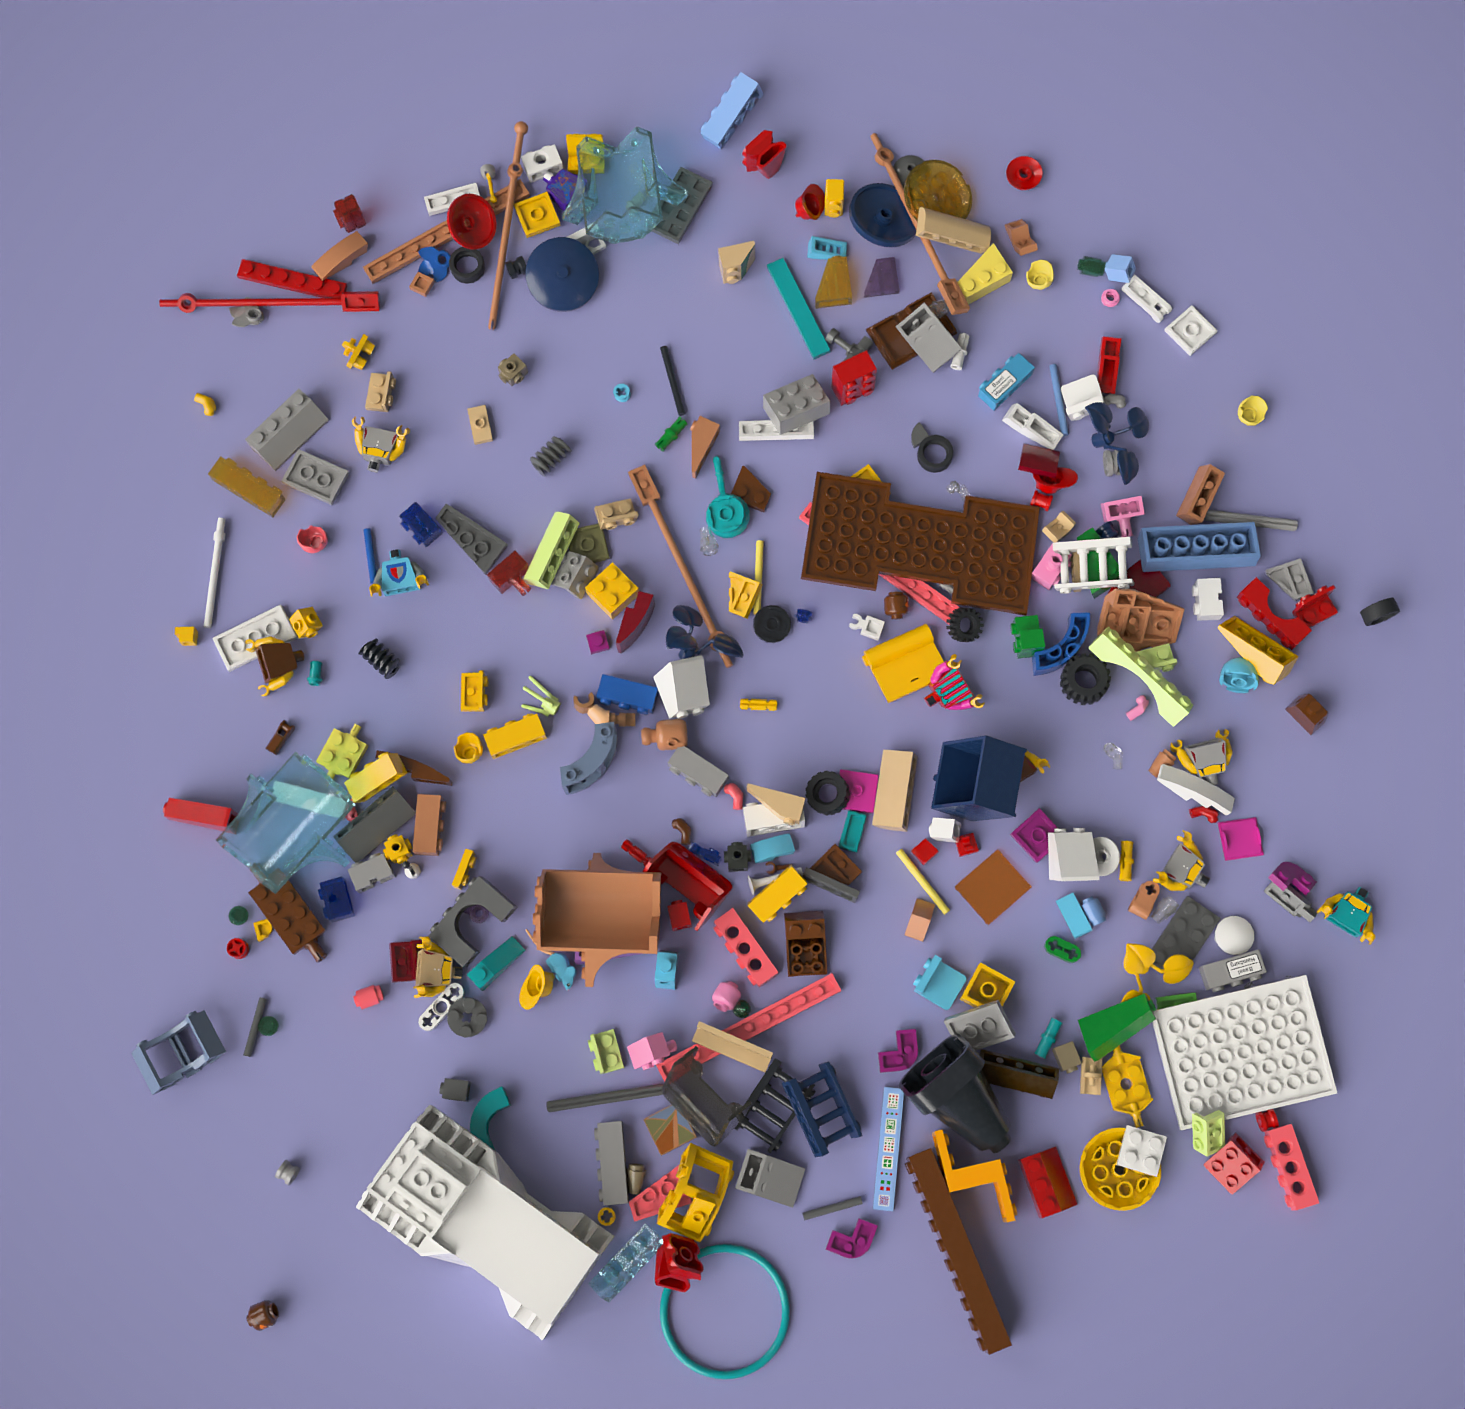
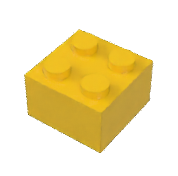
M612 562L585 587L587 595L613 620L637 598L639 588Z
M980 962L960 1000L974 1008L999 1000L1001 1006H1003L1015 981Z

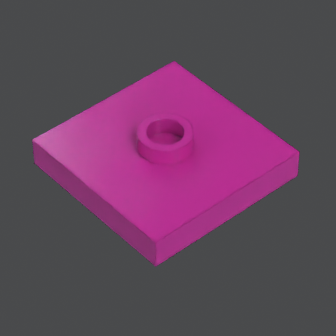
M840 769L839 775L849 785L850 800L847 802L844 810L873 814L878 775Z

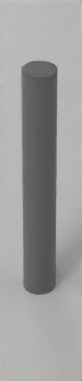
M259 997L243 1056L251 1057L267 1001L265 998Z
M861 1196L806 1211L802 1214L805 1221L863 1203Z

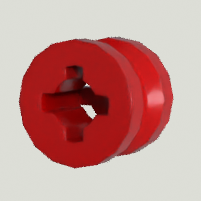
M234 938L228 942L226 949L230 956L236 959H243L248 955L250 948L246 941Z
M1273 1109L1255 1114L1258 1126L1262 1132L1267 1131L1271 1127H1279L1278 1119Z

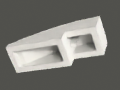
M1018 403L1011 405L1002 419L1003 422L1019 433L1051 450L1055 449L1063 436L1061 432L1036 413L1031 414Z

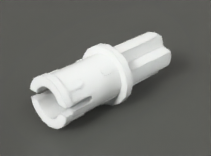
M961 333L958 337L957 343L962 350L953 356L951 368L954 370H962L964 357L968 353L966 349L970 336L966 333Z

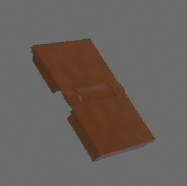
M932 292L907 305L905 309L866 329V332L892 370L918 356L896 326L923 303L929 306L952 337L957 334L956 328Z

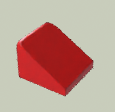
M926 838L911 850L923 866L939 852Z

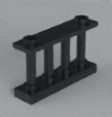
M776 1058L730 1125L737 1131L739 1128H745L769 1144L770 1147L767 1150L769 1153L773 1150L777 1152L783 1143L780 1138L796 1115L789 1099L771 1088L772 1085L769 1084L772 1077H778L784 1082L793 1079L782 1071L783 1068L780 1067L782 1062ZM815 1084L803 1089L802 1093L805 1099L810 1100L816 1092L813 1089ZM761 1094L769 1095L792 1111L786 1122L760 1105L758 1099ZM750 1111L758 1112L781 1128L775 1139L749 1122L747 1115Z

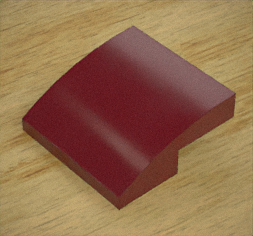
M1023 443L1018 470L1055 478L1060 451Z
M1141 559L1127 569V579L1134 581V586H1129V589H1135L1157 598L1171 587V584L1160 571L1143 572Z
M422 940L393 942L389 944L392 983L416 981L418 952L424 949L417 948V944H422Z

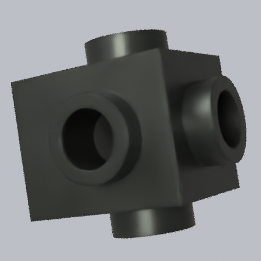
M743 842L731 843V845L727 846V851H724V863H728V872L748 871V862H751V850H747V845H743Z

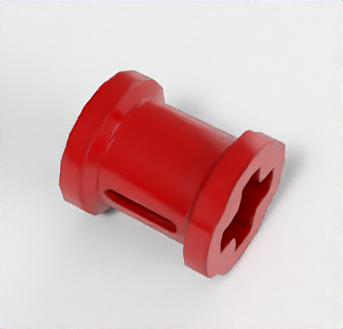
M1035 490L1030 506L1036 505L1048 512L1053 496H1047Z

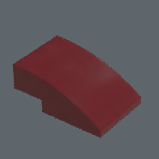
M638 591L634 608L626 607L616 640L618 653H623L647 626L655 607L653 594Z

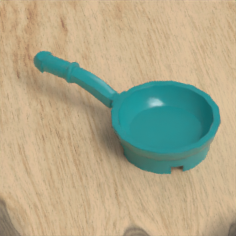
M714 456L713 463L720 495L709 504L706 511V522L709 529L715 535L722 538H733L740 535L747 528L750 520V511L742 498L725 493L721 458Z

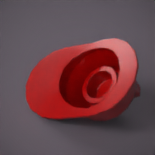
M808 185L803 194L796 199L795 208L797 212L795 216L801 217L804 220H817L825 209V194L818 185Z
M1064 467L1057 468L1055 478L1032 473L1033 478L1036 480V488L1047 494H1053L1062 488L1073 486L1078 480V475L1075 471Z

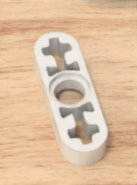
M450 984L420 1016L418 1023L423 1030H434L447 1016L451 1004L443 997L446 995L449 998L452 995V988H459L458 992L460 995L458 997L453 996L450 1000L456 1001L464 997L465 990L460 984ZM443 1001L447 1004V1010L439 1013L436 1006L439 1002ZM431 1010L440 1016L438 1020L436 1017L431 1020L432 1026H424V1018L429 1019L433 1015L430 1013Z

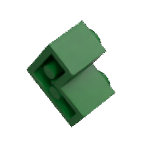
M1038 615L1015 617L1013 623L1010 624L1011 634L1015 635L1013 651L1017 653L1018 659L1031 658L1035 652L1043 651L1045 641L1043 628H1039Z

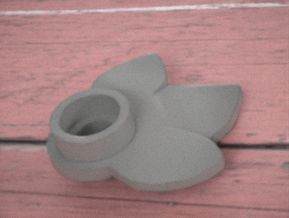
M259 306L229 308L230 314L234 318L232 325L236 327L258 325L264 320V314L259 309Z

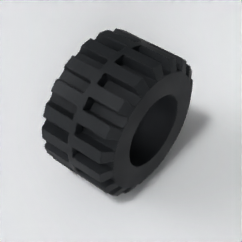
M1084 653L1080 657L1078 655L1074 656L1072 660L1070 659L1061 673L1060 687H1063L1062 692L1067 694L1066 698L1068 700L1072 698L1075 704L1081 702V705L1086 703L1091 705L1095 701L1098 702L1110 686V669H1106V662L1101 663V659L1098 657L1097 659L1093 658L1094 654L1086 656V653ZM1078 671L1090 672L1095 678L1096 685L1092 688L1079 686L1075 680V673Z

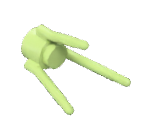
M529 676L528 678L548 697L544 698L524 686L523 689L543 702L541 707L544 709L522 704L521 707L544 714L547 717L550 714L554 716L561 705L558 702L559 699L553 696L532 676Z

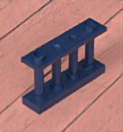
M829 1061L818 1065L821 1070L820 1072L800 1082L793 1078L782 1083L815 1157H822L828 1154V1145L847 1135H850L851 1139L863 1136L861 1126L855 1120L836 1078V1070ZM825 1079L829 1090L807 1101L802 1093L803 1089ZM833 1097L837 1109L815 1119L811 1113V1108ZM841 1116L846 1127L825 1138L822 1137L819 1131L820 1126Z

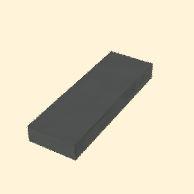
M805 868L803 877L807 882L848 901L856 902L860 891L812 869Z

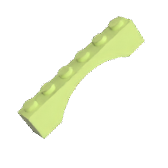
M1109 626L1089 646V649L1102 661L1121 665L1138 675L1152 691L1158 704L1159 714L1173 727L1192 709L1193 704L1190 699L1182 695L1173 683L1168 682L1159 670L1154 669L1145 657L1140 656L1131 644L1126 643L1118 632L1112 630Z

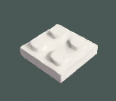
M1126 1125L1116 1165L1157 1177L1167 1137Z

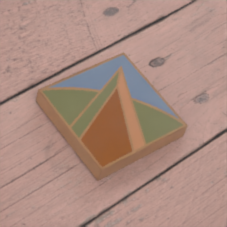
M679 1101L643 1119L661 1156L697 1138Z

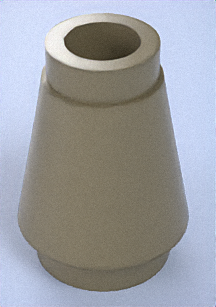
M629 1164V1168L626 1169L628 1193L640 1194L646 1170H644L645 1165Z

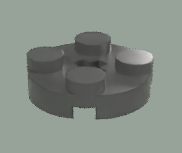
M470 997L459 998L449 1007L447 1014L448 1025L456 1035L464 1038L473 1037L479 1034L485 1027L487 1022L486 1009L477 999ZM464 1012L467 1014L472 1013L470 1022L462 1021L464 1017L462 1014Z

